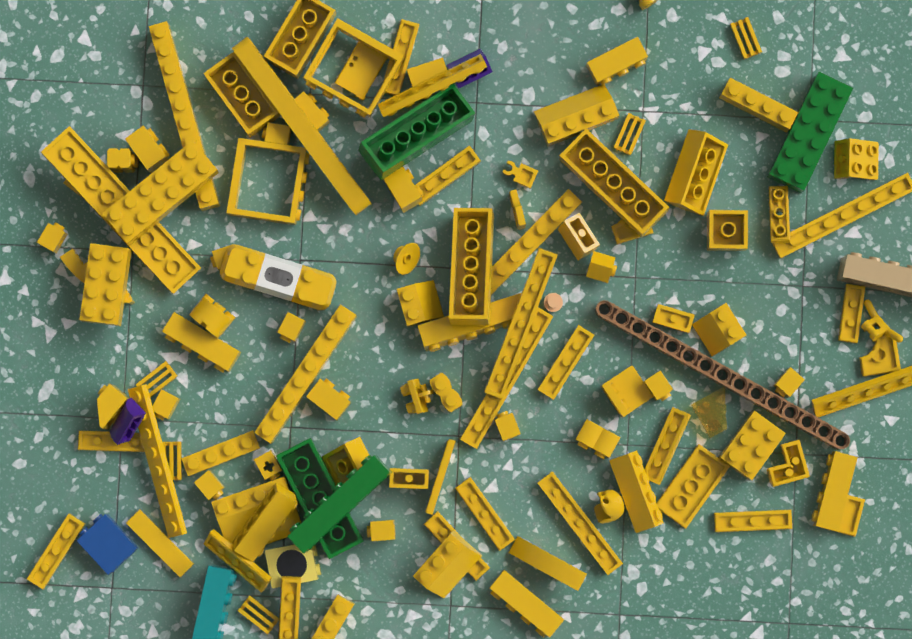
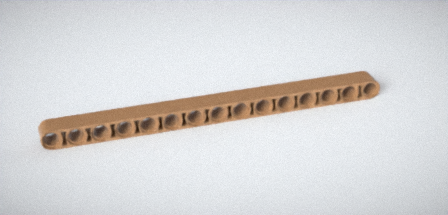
M603 300L596 305V315L618 329L830 447L840 450L849 446L850 438L845 432L615 304ZM607 305L609 313L606 315L601 314L599 306ZM623 314L626 317V322L619 324L616 321V315ZM635 323L642 325L643 330L641 333L633 331ZM655 332L659 335L660 339L657 343L650 341L649 336L651 333ZM668 342L675 343V352L667 350L666 345ZM685 351L692 353V361L684 360L683 354ZM705 360L710 364L708 371L701 369V361ZM719 370L726 372L727 377L725 380L718 379L717 372ZM736 379H739L743 382V388L741 390H738L734 387V381ZM752 389L759 390L760 397L758 399L752 398ZM770 398H774L777 401V406L774 409L768 406ZM787 407L792 408L794 411L792 418H788L785 415ZM803 417H808L811 421L810 426L807 428L802 425ZM821 426L827 428L828 433L825 437L819 434L818 430ZM839 435L844 438L842 446H838L835 441Z

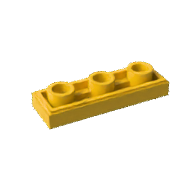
M769 186L771 243L790 242L788 186Z

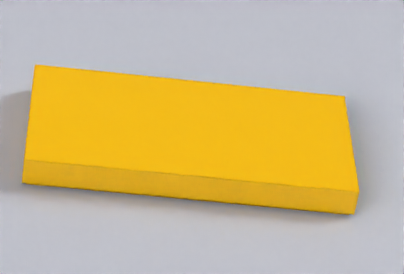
M698 444L657 501L658 509L686 529L730 466Z

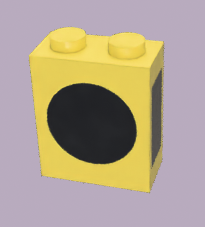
M295 544L265 550L269 575L272 577V589L281 587L282 576L301 577V583L318 580V575H321L320 564H316L314 557L318 556L316 544L304 554Z

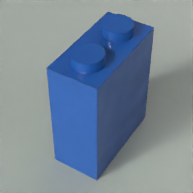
M100 514L93 520L94 525L90 529L86 527L78 534L80 538L77 542L110 575L139 547L108 514L104 516Z

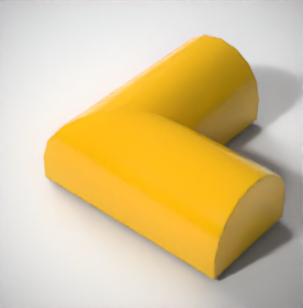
M800 440L780 444L785 464L767 468V475L771 486L775 487L810 477Z

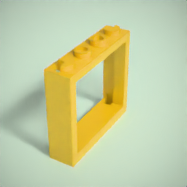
M337 18L303 78L306 81L305 85L315 90L318 88L323 91L322 94L327 98L332 99L334 97L340 100L339 104L347 109L352 107L356 109L355 113L359 116L371 118L403 62L404 55ZM339 31L394 61L392 68L369 108L362 106L313 78Z
M238 138L226 213L230 216L296 225V222L300 221L302 211L299 210V203L304 200V191H301L302 184H306L307 172H304L305 165H309L310 154L307 153L306 148ZM247 146L300 154L290 217L237 209Z

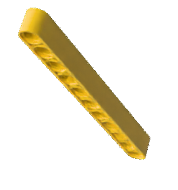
M245 37L232 47L234 53L353 213L357 215L372 203L253 42L248 37Z

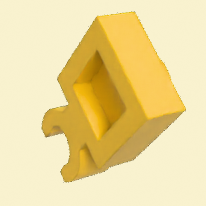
M507 161L512 170H503L502 173L506 176L514 175V182L531 189L538 170L522 163L518 168L514 162Z

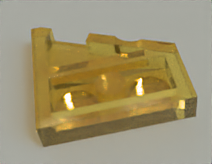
M724 387L691 404L709 438L727 429Z

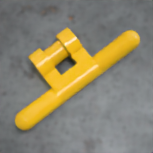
M869 299L864 300V306L871 319L861 325L863 331H867L870 334L869 337L872 341H876L886 334L896 342L901 343L903 336L892 330L883 321Z

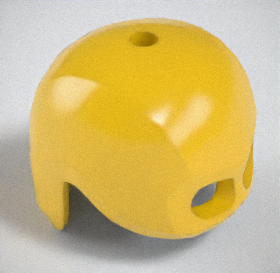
M605 490L597 493L600 497V504L594 507V512L598 523L604 524L619 519L624 513V503L619 493L615 490Z

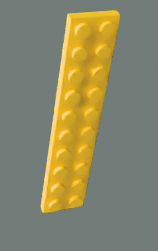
M69 126L46 146L41 153L124 241L102 213L130 190ZM159 222L130 246L124 241L172 294L201 269L195 260Z

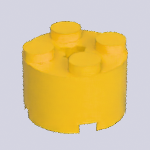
M205 294L189 315L211 334L219 338L236 317L228 311L224 313L226 309L218 302L213 304L215 300L208 294Z

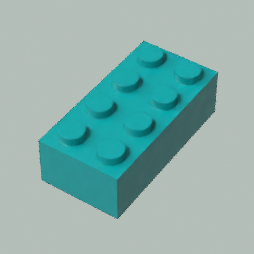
M216 565L208 566L192 639H223L224 631H221L228 619V612L225 611L232 601L233 593H230V589L236 583L237 574H234L235 570Z

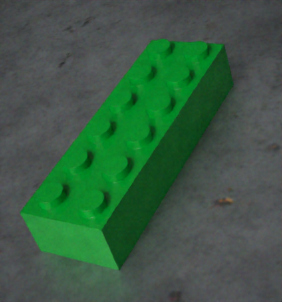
M821 72L816 74L768 173V178L788 186V188L799 193L805 191L851 95L852 87Z
M451 84L447 89L438 92L363 140L358 151L381 181L471 123L475 116V111L455 85Z
M312 438L276 455L305 514L313 508L316 510L319 507L317 503L327 495L330 497L334 493L332 489L336 485ZM350 513L320 540L329 559L364 542Z
M368 455L361 462L363 466L359 470L353 469L346 476L348 480L345 483H338L332 489L334 493L330 497L328 495L323 497L317 503L319 507L316 510L313 508L303 516L305 520L302 523L298 522L289 529L290 534L287 537L303 554L307 553L392 473L377 455Z

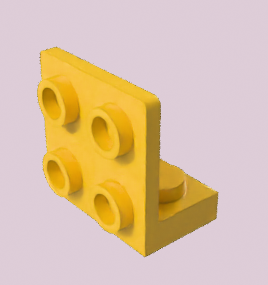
M851 138L834 141V179L853 177L878 180L879 143Z
M633 366L628 367L600 386L621 418L653 398L652 393Z

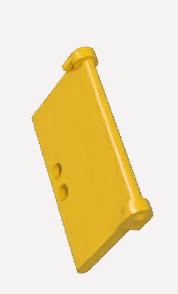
M358 42L336 79L335 84L364 101L367 92L387 58Z

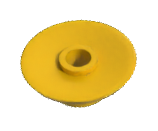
M408 243L396 249L393 260L399 274L406 275L416 267L420 258V247L416 243Z

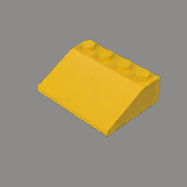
M285 476L211 502L225 539L233 544L237 535L275 483L290 490ZM297 507L287 515L284 525L276 530L273 540L267 544L287 538L290 534L289 529L298 522L302 523Z

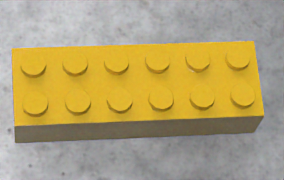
M585 129L559 155V160L641 238L669 211V206L588 129Z
M192 140L102 214L130 246L219 172Z
M454 208L449 321L451 325L490 326L494 213L492 208Z

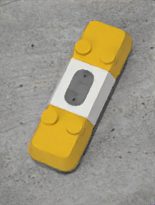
M236 244L230 245L227 248L220 268V276L226 282L316 310H325L330 306L336 287V278L330 273Z

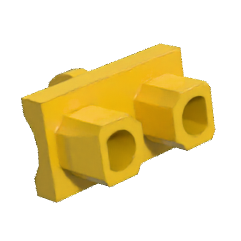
M419 378L409 380L407 384L400 387L403 396L411 395L413 402L406 404L408 414L428 412L427 403L431 402L429 395L434 394L433 389L427 390L426 384L421 385Z

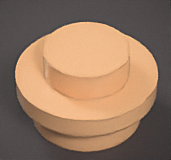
M550 293L544 299V307L550 312L559 311L563 305V300L557 293Z

